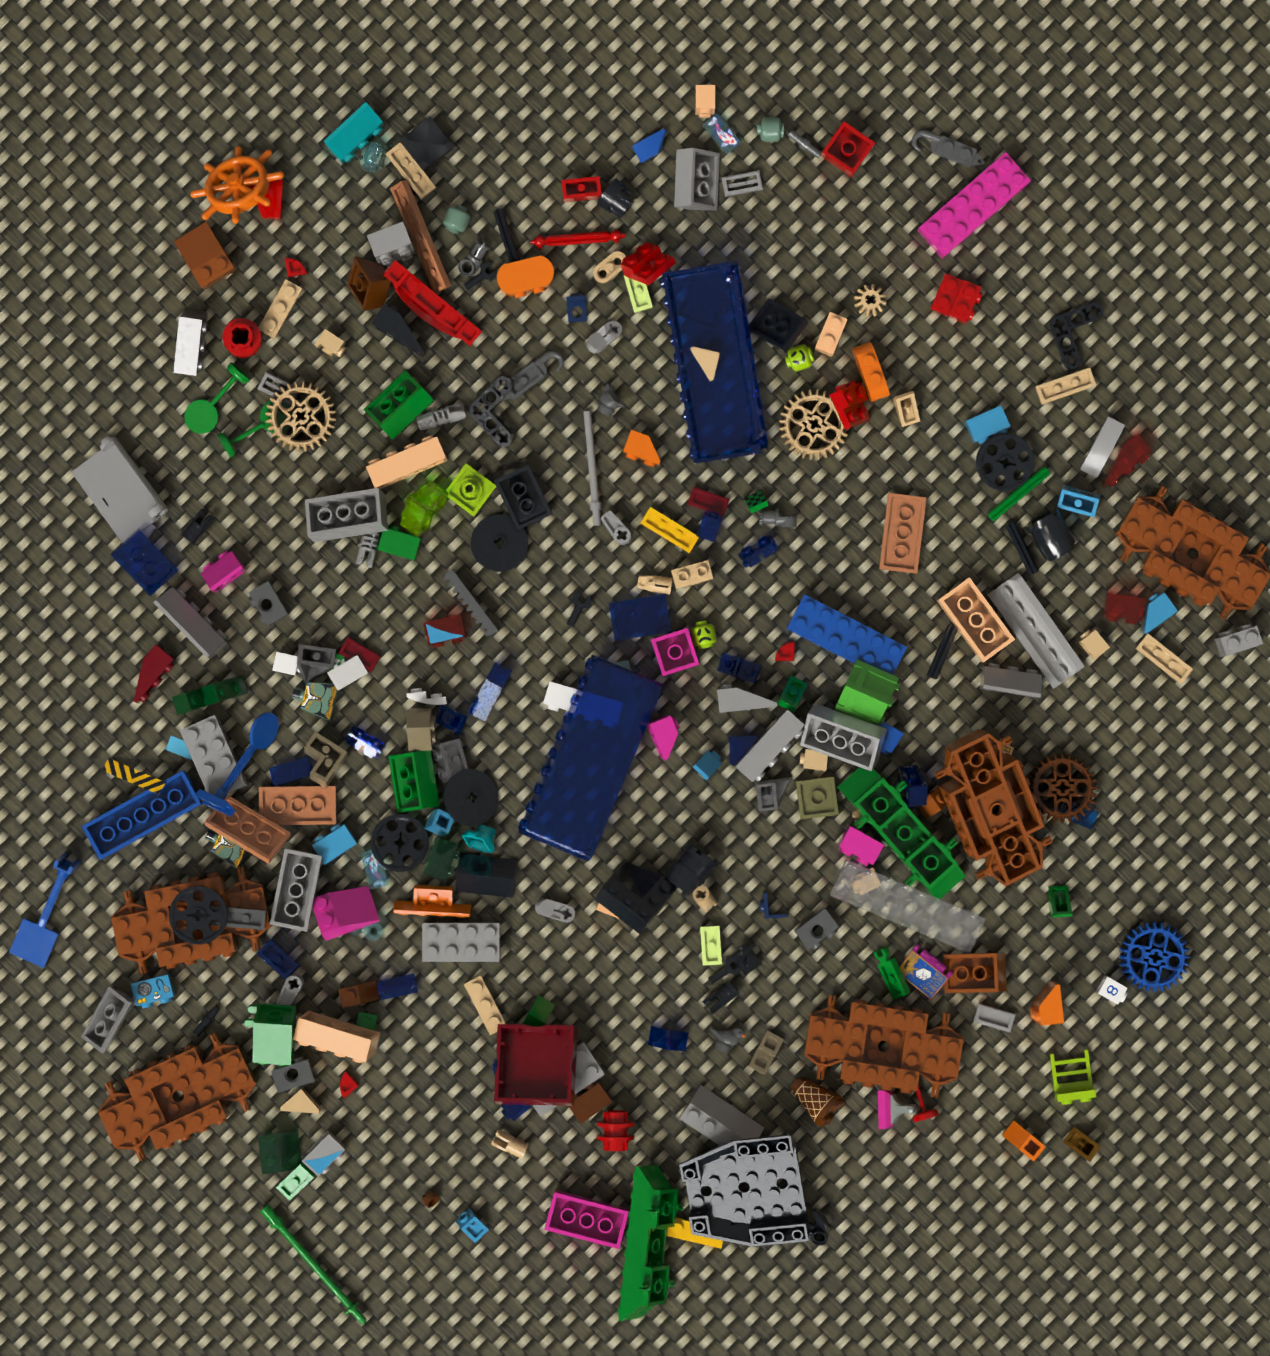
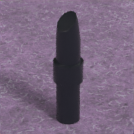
M215 1005L202 1018L193 1034L199 1037L204 1029L211 1024L213 1018L219 1012L218 1005Z

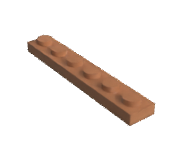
M404 180L391 187L390 190L432 290L435 293H440L450 287L451 284L408 181Z

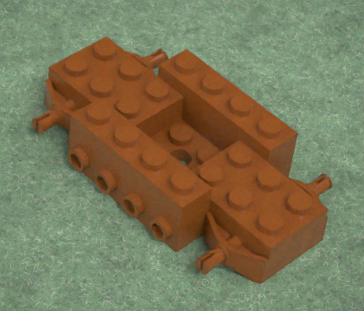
M1163 486L1160 487L1154 497L1138 496L1135 498L1115 533L1125 549L1119 560H1123L1126 563L1133 552L1148 553L1140 566L1143 569V574L1150 578L1155 576L1160 579V584L1168 588L1170 586L1177 589L1176 593L1183 597L1188 595L1193 598L1192 602L1200 607L1211 605L1217 595L1224 604V609L1219 617L1225 621L1232 610H1250L1253 608L1270 578V571L1262 559L1268 548L1267 546L1260 544L1258 550L1253 555L1240 554L1249 538L1244 536L1243 532L1227 526L1228 524L1224 521L1213 518L1207 511L1194 507V504L1187 500L1178 501L1170 514L1162 500L1168 491ZM1190 548H1194L1197 551L1195 559H1190L1187 555Z
M978 729L945 746V766L934 772L937 780L945 775L955 778L939 786L968 857H972L976 861L986 857V867L975 872L977 880L988 875L994 877L1004 886H1008L1043 868V847L1053 843L1050 836L1036 840L1029 835L1044 827L1042 822L1044 817L1036 807L1037 799L1030 792L1029 786L1031 785L1028 778L1022 772L1024 769L1022 762L1008 753L1002 755L1003 746L1012 743L1010 735L996 740L986 731ZM995 805H999V812L992 814V808Z
M241 867V870L236 868L238 882L227 891L224 876H218V872L207 874L206 879L200 880L199 876L188 878L186 883H181L180 880L169 882L167 887H162L161 884L150 886L151 890L144 891L147 906L135 903L131 890L124 891L126 903L111 918L118 954L122 958L137 962L141 975L148 973L146 961L155 952L157 953L159 967L166 966L167 969L178 967V963L185 962V965L197 963L196 960L203 958L204 961L216 959L215 956L222 954L223 957L233 956L234 952L238 951L236 935L249 938L253 951L261 950L259 944L260 935L273 926L270 924L271 915L265 885L248 880L244 867ZM194 886H204L219 893L227 907L267 910L265 930L225 927L221 935L209 943L190 944L180 939L172 930L169 921V910L174 898L181 891ZM201 890L195 891L194 899L202 901L204 893ZM179 900L176 904L177 909L180 911H184L187 908L185 900ZM213 900L210 904L213 906H221L220 902L217 900ZM179 919L176 927L179 930H185L187 923L185 920ZM210 925V928L217 931L220 929V926ZM200 929L194 930V939L201 940L204 936L203 931Z
M828 995V1004L825 1009L810 1013L804 1056L817 1065L816 1079L820 1080L821 1073V1080H824L825 1069L828 1066L842 1062L839 1079H843L845 1084L854 1085L856 1081L862 1082L864 1087L873 1088L874 1084L882 1085L881 1089L893 1091L894 1087L901 1088L900 1092L912 1094V1090L917 1091L919 1075H921L932 1085L930 1097L935 1095V1098H939L941 1085L958 1078L963 1037L950 1028L951 1014L947 1013L946 1019V1013H943L940 1026L926 1031L928 1014H924L923 1009L912 1008V1011H905L903 1006L893 1005L892 1009L886 1008L884 1003L874 1002L873 1006L867 1005L865 1000L855 999V1003L851 1002L849 1017L847 1019L835 1010L837 996H833L832 1000V995ZM880 1041L888 1043L889 1048L886 1052L879 1051L878 1043Z
M216 1032L209 1035L214 1049L206 1059H204L198 1045L193 1047L192 1044L181 1048L183 1052L177 1055L175 1052L164 1056L165 1060L158 1063L155 1060L146 1064L148 1068L142 1071L138 1068L129 1072L130 1076L124 1079L129 1092L116 1091L112 1081L105 1083L104 1085L109 1093V1097L100 1107L98 1114L114 1148L134 1150L139 1161L147 1158L142 1147L149 1136L156 1150L162 1147L165 1150L175 1145L174 1142L179 1139L181 1141L187 1140L192 1137L191 1134L194 1132L202 1133L210 1129L209 1126L214 1123L219 1125L227 1121L226 1118L230 1113L224 1100L240 1102L244 1113L251 1110L247 1096L258 1082L241 1045L223 1044V1042H220ZM175 1091H181L184 1094L182 1101L174 1099Z

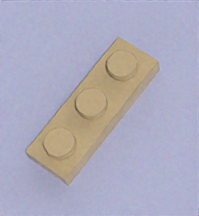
M401 142L386 153V156L404 179L408 181V184L421 200L436 189L435 185Z
M285 279L258 327L261 332L273 339L276 338L303 290L301 287Z
M1087 368L1038 385L1035 389L1040 403L1043 405L1095 387L1096 383L1091 369Z
M1148 633L1135 648L1179 684H1182L1193 670Z
M480 975L464 983V986L489 1034L492 1035L497 1032L498 1024H506Z

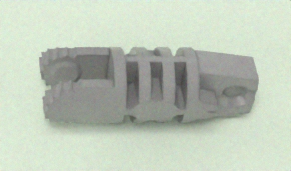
M459 403L447 406L444 409L440 408V410H435L434 412L430 411L416 419L419 429L425 430L466 418L464 405Z
M381 532L362 535L356 564L361 565L365 551H367L369 554L366 564L367 567L372 568Z

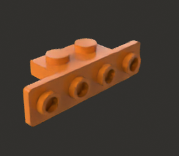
M414 885V901L396 900L393 913L400 915L418 914L419 916L437 915L438 917L455 916L457 918L470 917L471 905L452 903L453 887Z

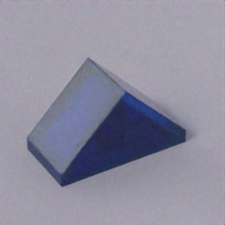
M441 705L436 716V723L461 734L469 717Z
M756 735L729 737L730 764L734 766L759 737Z
M651 1026L648 1045L666 1050L686 1051L689 1032Z

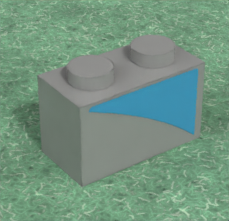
M327 1130L301 1156V1161L317 1176L321 1173L324 1175L331 1168L330 1164L334 1160L338 1161L345 1154V1146Z

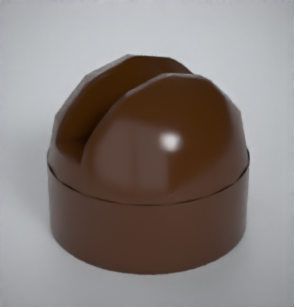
M426 1191V1195L422 1196V1201L427 1208L433 1207L439 1201V1197L433 1191Z

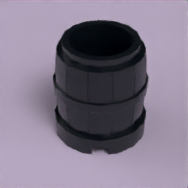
M1055 508L1056 513L1049 511L1031 521L1032 526L1029 527L1028 524L1025 526L1028 533H1031L1035 546L1048 561H1053L1076 547L1071 529L1061 517L1062 513L1059 508Z
M687 842L683 847L685 849L673 860V863L667 870L666 878L690 896L697 887L704 884L710 872L718 864L693 844Z

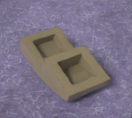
M767 1030L748 1067L766 1075L784 1039Z

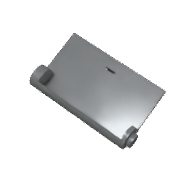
M107 436L101 441V450L71 473L125 545L168 512V508L115 436Z

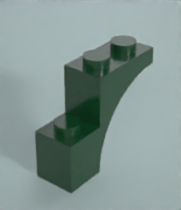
M243 675L181 693L173 696L172 700L177 715H181L248 694Z

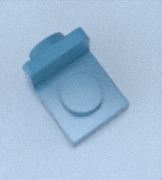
M470 1208L466 1212L461 1213L456 1220L460 1229L475 1243L489 1231L488 1227Z

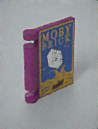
M918 943L899 968L904 979L932 1001L953 975L954 971L950 970L947 975L943 974L947 966L926 949L921 954H918L917 951L921 947Z

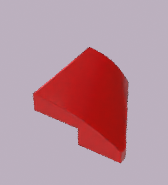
M281 179L270 181L268 191L264 196L270 200V206L266 207L261 203L257 204L263 219L282 220L284 181ZM251 185L249 187L253 189L256 185Z

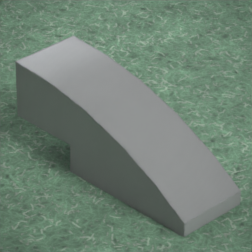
M1106 417L1080 468L1081 471L1095 478L1098 477L1125 427L1124 424Z

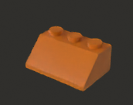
M1055 981L1047 983L1033 1001V1007H1030L1031 1019L1033 1018L1041 1026L1064 1023L1060 984Z

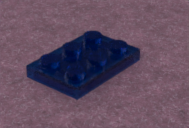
M139 528L111 553V556L149 596L155 593L179 571Z
M665 594L609 603L615 641L672 632Z

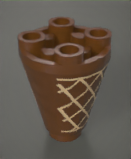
M799 1077L791 1086L793 1094L818 1127L829 1125L834 1119L832 1114L836 1110L839 1111L845 1104L841 1095L807 1079Z

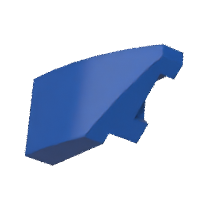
M666 128L632 146L641 163L662 151L664 137L667 134Z

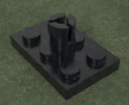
M768 298L746 329L760 339L787 353L809 322Z

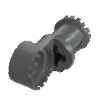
M478 238L475 240L476 244L472 251L468 252L465 259L461 260L458 265L461 275L471 276L477 272L483 262L482 258L486 251L491 248L486 241L483 242V240ZM466 262H469L472 266L470 273L464 270Z
M775 509V511L759 510V526L775 524V526L797 527V516H790V518L789 516L779 517V509Z

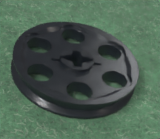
M1000 433L988 438L981 445L976 456V469L979 477L989 487L999 491H1010L1023 485L1030 477L1034 466V456L1030 446L1022 438L1011 433ZM1008 439H1014V446L1010 449L1006 448L1005 442ZM992 444L996 445V452L988 454L987 447ZM1022 451L1028 453L1025 461H1019L1018 455ZM1007 457V460L1011 463L1005 464L1003 467V464L999 461L1005 460ZM985 463H990L992 466L988 473L982 471V466ZM1022 470L1023 476L1018 480L1014 479V472ZM1000 475L1004 476V483L1002 485H996V477Z
M396 814L384 818L375 827L371 836V850L374 858L381 866L395 872H405L417 867L424 860L429 847L428 834L424 826L417 819L404 814ZM389 820L396 821V830L389 831L386 824ZM408 822L415 823V832L409 833L406 831L405 826ZM401 832L402 841L405 842V845L401 846L400 852L398 854L399 848L398 845L394 844V842L398 841ZM378 836H383L386 839V844L383 847H379L375 843V839ZM417 839L424 842V848L419 851L413 846ZM387 853L392 854L394 857V861L391 864H386L383 861V857ZM405 855H410L413 858L412 865L405 866L402 859Z
M194 886L181 891L174 898L169 910V921L174 933L183 941L197 945L206 944L215 940L224 931L228 921V909L224 899L215 890L204 886ZM201 890L204 893L202 901L194 899L195 891ZM179 900L187 902L186 910L180 911L177 909L176 904ZM213 900L220 902L221 908L219 911H213L210 908ZM197 910H200V913L210 916H204L200 918V921H197V917L187 916V914L197 913ZM179 919L186 921L187 927L185 930H179L176 927ZM212 920L220 922L219 930L214 931L210 928ZM200 929L203 931L204 936L201 940L194 939V930Z

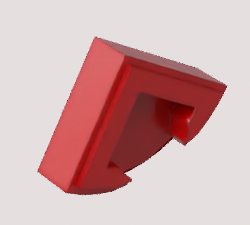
M285 258L289 278L307 274L305 267L298 260Z
M795 642L783 645L777 651L775 661H794Z
M347 1071L340 1080V1092L343 1098H345L359 1086Z

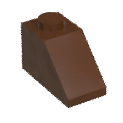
M378 980L338 989L342 1008L381 999Z

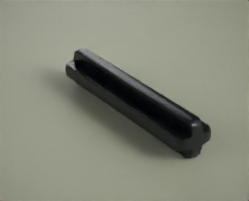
M502 208L496 209L493 213L509 262L520 261L504 210Z
M1016 522L1008 523L1006 529L1028 574L1033 575L1037 573L1038 568Z
M948 625L927 673V676L932 679H937L958 631L955 626Z

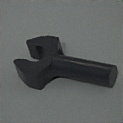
M491 262L480 265V273L464 284L467 290H470L482 280L492 282L496 278L497 270L492 272V274L486 273V269L492 266Z
M581 591L572 598L575 607L567 622V625L574 627L581 610L589 608L591 605L590 596L587 597L585 603L579 602Z
M733 957L726 958L724 968L708 977L711 984L728 973L734 976L740 973L741 969L739 966L735 969L730 967V964L735 961Z

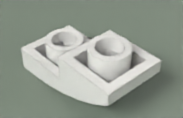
M422 688L410 689L411 693H407V698L420 703L432 705L447 704V697H442V693L432 694L430 699L427 698V691L422 692Z

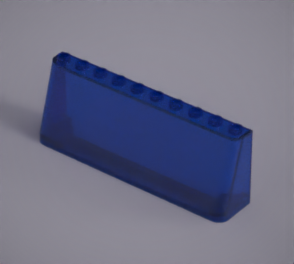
M735 260L662 273L661 285L662 288H665L666 294L664 296V304L666 308L668 307L669 312L667 322L672 330L670 340L675 348L674 362L678 366L677 381L681 384L682 390L680 391V399L685 407L683 417L688 425L686 435L691 443L689 450L690 458L693 459L695 464L760 454L767 451L768 439L738 262ZM692 346L720 353L714 380L709 381L690 350Z
M591 655V658H588L586 661L584 675L578 680L579 687L571 697L569 711L563 716L564 723L556 733V742L554 747H551L549 750L547 764L541 769L539 783L535 784L532 800L527 803V812L518 825V833L585 861H590L594 855L662 691V683L595 655Z

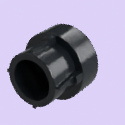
M616 178L601 195L597 205L606 212L622 218L633 205L636 197L625 184Z

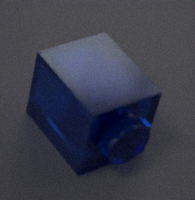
M714 511L704 512L697 537L715 542L723 519L719 517V513Z

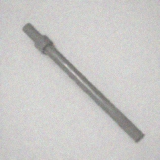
M584 411L592 502L590 503V511L593 513L594 526H600V510H602L601 502H599L592 416L591 411Z

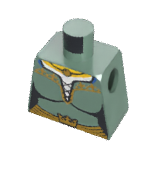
M307 682L305 690L294 688L292 699L302 701L301 709L326 720H331L338 690L334 684Z
M209 829L205 839L215 843L211 851L233 867L239 868L247 850Z

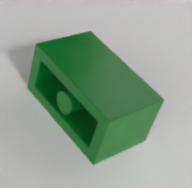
M389 525L388 531L382 532L377 550L416 561L422 541L421 538H418L419 534L407 531V534L399 532L400 528Z

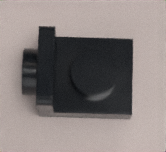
M755 943L741 945L737 948L738 953L733 955L744 975L749 974L762 965L753 951V948L756 946Z

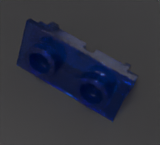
M769 535L760 538L756 544L743 548L741 553L737 555L742 560L745 568H751L761 562L759 554L762 553L766 559L776 553V550L779 548L772 536Z
M355 726L350 729L345 738L347 744L357 750L360 749L361 745L365 746L362 753L372 759L378 760L381 752L386 747L380 739L371 737L363 729L356 728Z
M415 974L377 981L380 1000L418 993Z

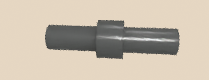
M793 130L789 133L788 136L797 142L801 149L807 150L818 159L820 158L822 152L813 146L809 139L806 137L804 139Z

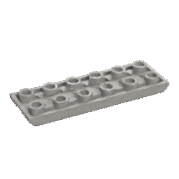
M1019 573L987 594L1053 689L1084 668L1077 654Z

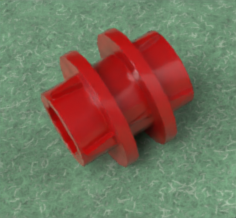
M234 319L227 324L223 331V344L236 357H251L261 347V331L249 319ZM239 332H249V341L245 345H236V335Z
M625 1110L603 1111V1120L597 1121V1126L603 1127V1134H598L596 1140L603 1141L604 1151H627L628 1141L634 1140V1135L628 1134V1127H634V1121H628V1111Z

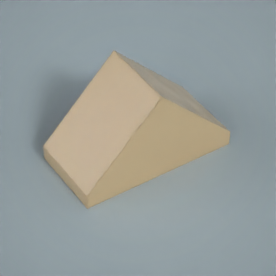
M692 346L690 350L709 381L714 380L720 353Z
M913 391L893 398L902 427L920 422Z
M303 1087L280 1107V1111L318 1114L321 1109Z

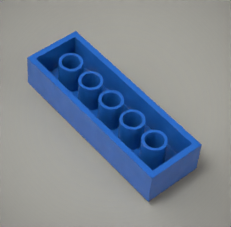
M805 594L786 628L792 633L853 664L858 659L892 675L907 649L906 646Z
M182 770L164 780L166 784L159 795L146 790L81 826L100 860L107 858L203 805L202 799L195 796L197 790L186 770Z

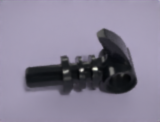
M815 1208L812 1211L815 1222H808L809 1236H811V1241L814 1244L821 1246L827 1243L831 1226L826 1216L818 1208Z

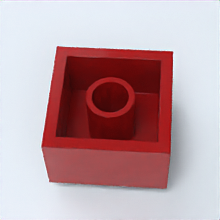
M843 121L823 150L821 157L852 178L873 149L875 142Z

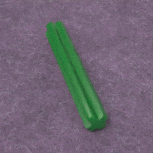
M1046 467L1041 468L1023 485L987 514L992 521L998 519L1051 474Z

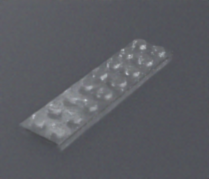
M846 859L830 892V895L969 954L986 920L985 917L911 886L908 887L904 883Z

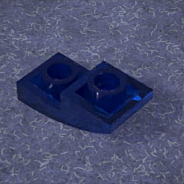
M723 653L717 671L756 684L761 665Z
M309 757L269 768L274 787L310 777L312 770Z

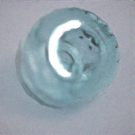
M372 142L370 145H365L362 148L359 162L365 171L375 173L383 168L386 152L381 148L380 144Z

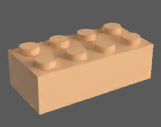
M428 436L422 439L423 443L418 445L415 443L409 444L404 447V451L398 453L396 450L386 454L387 458L383 460L376 458L368 462L369 466H366V469L374 487L383 489L448 461L438 437Z
M970 577L937 600L982 663L1015 640Z
M308 1010L298 1018L293 1040L298 1041V1044L302 1046L312 1045L319 1051L327 1052L328 1050L334 1052V1055L338 1057L347 1056L353 1058L352 1060L355 1062L363 1063L375 1055L380 1032Z

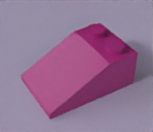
M369 886L330 892L314 898L313 910L320 932L326 941L380 921Z

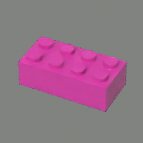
M554 1190L544 1230L619 1249L629 1209Z

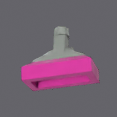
M878 1090L879 1129L892 1128L897 1123L898 1118L904 1113H915V1104L901 1102L893 1091Z

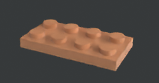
M888 493L879 563L880 570L917 574L927 497Z
M322 786L259 787V814L277 825L337 824L336 786H327L326 789Z
M227 795L225 801L236 810L233 816L230 817L214 809L206 819L205 826L269 864L290 838L291 833Z

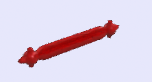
M614 229L612 233L603 231L550 235L545 238L538 235L534 240L530 241V244L536 245L541 249L544 245L561 246L601 243L610 240L618 243L621 238L626 237V234Z

